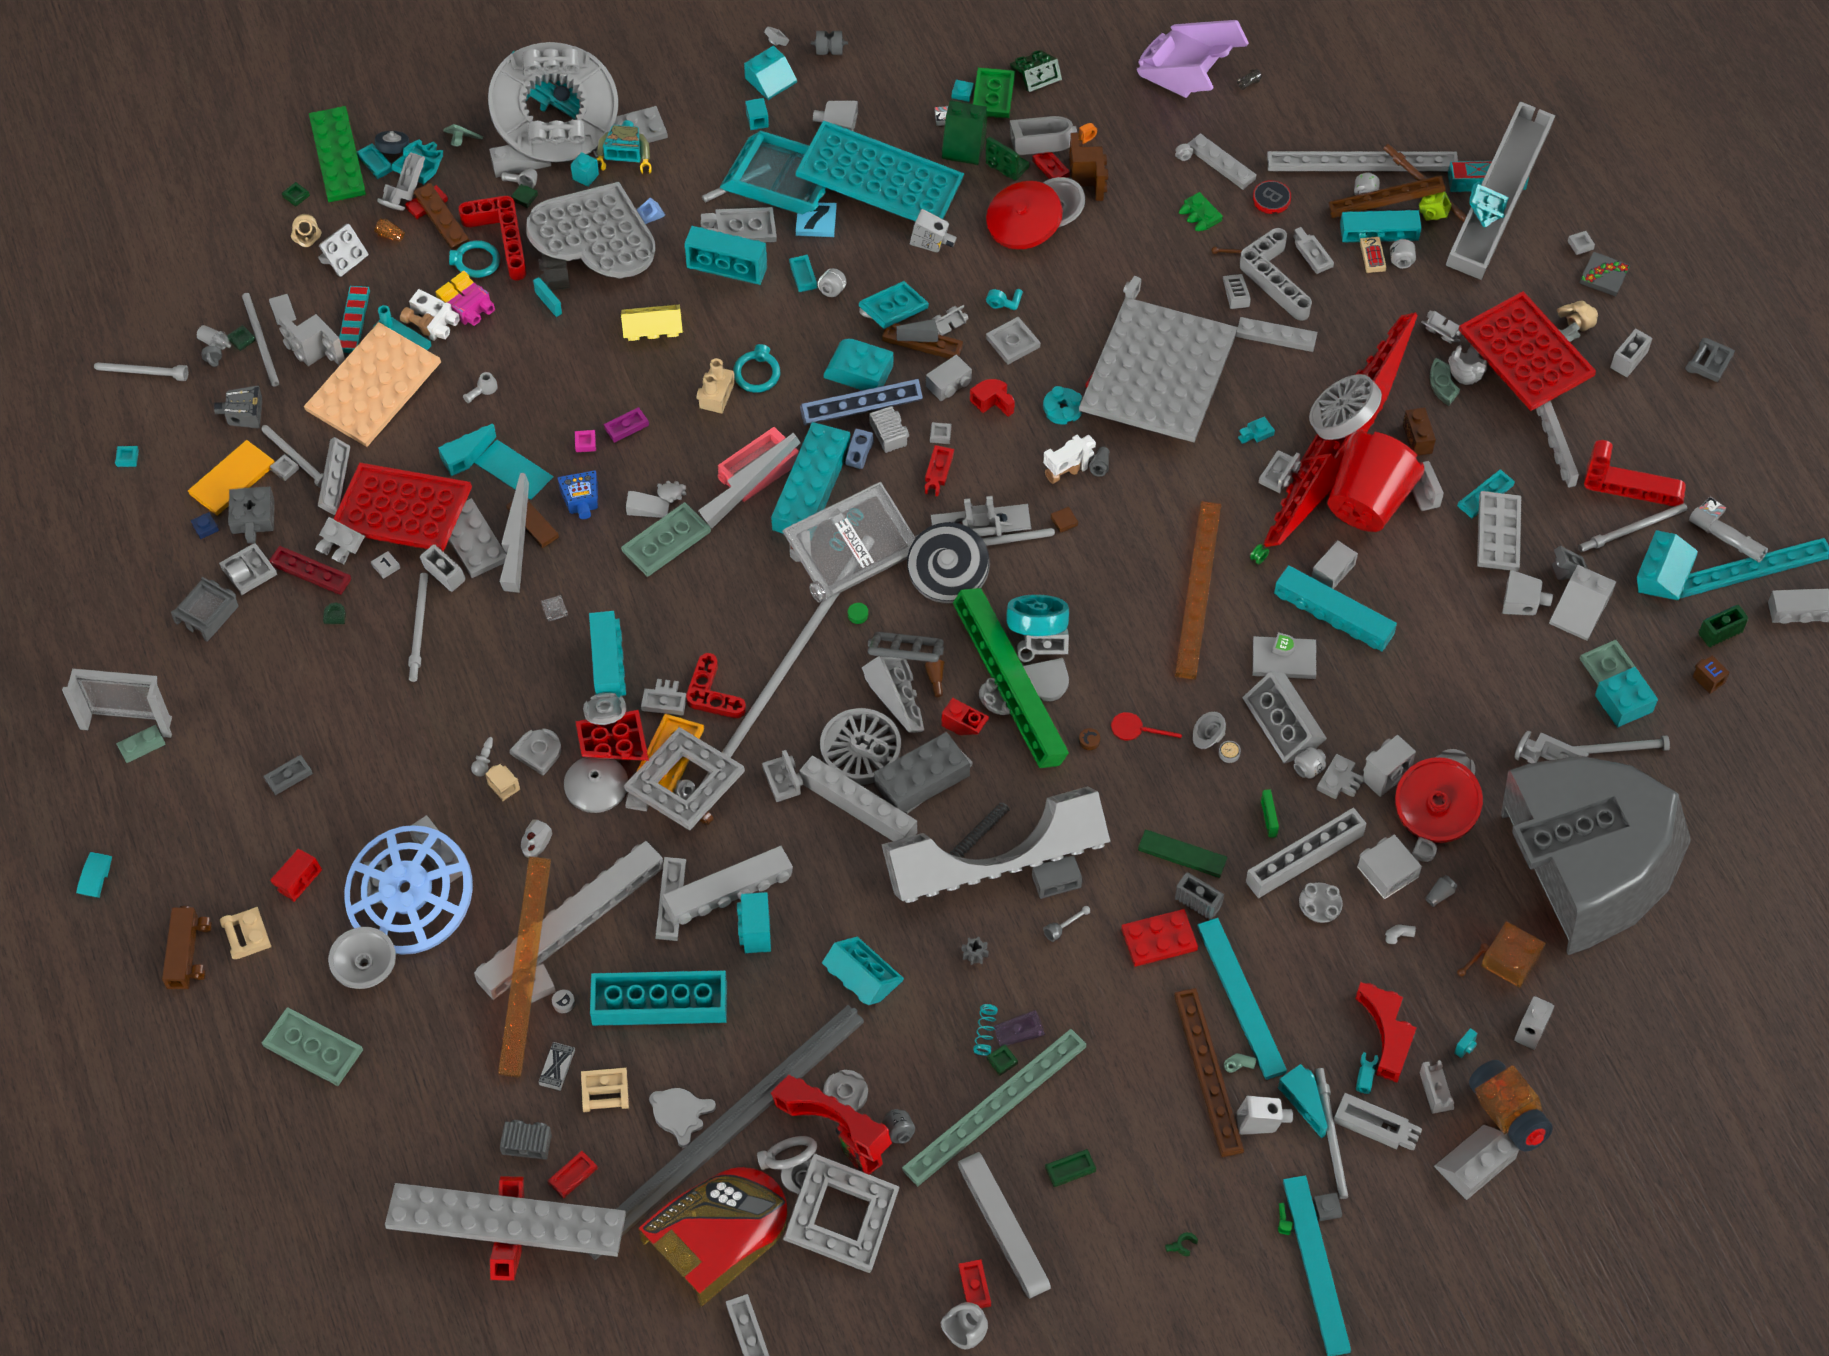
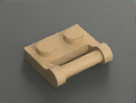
M258 907L233 916L227 915L220 919L221 927L225 928L231 946L230 953L233 959H240L271 947ZM240 924L246 946H240L233 926Z
M627 1068L581 1071L583 1112H590L591 1109L629 1108ZM621 1093V1098L590 1100V1095Z

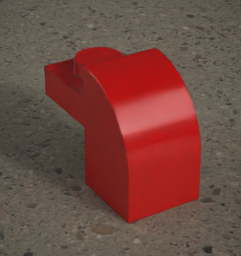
M987 379L970 389V402L982 413L994 405L1008 417L1014 413L1015 400L1010 394H1007V384L997 379Z

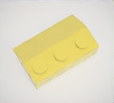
M680 304L621 310L623 337L628 338V341L639 340L641 336H647L648 339H656L662 334H667V337L679 336V333H682Z

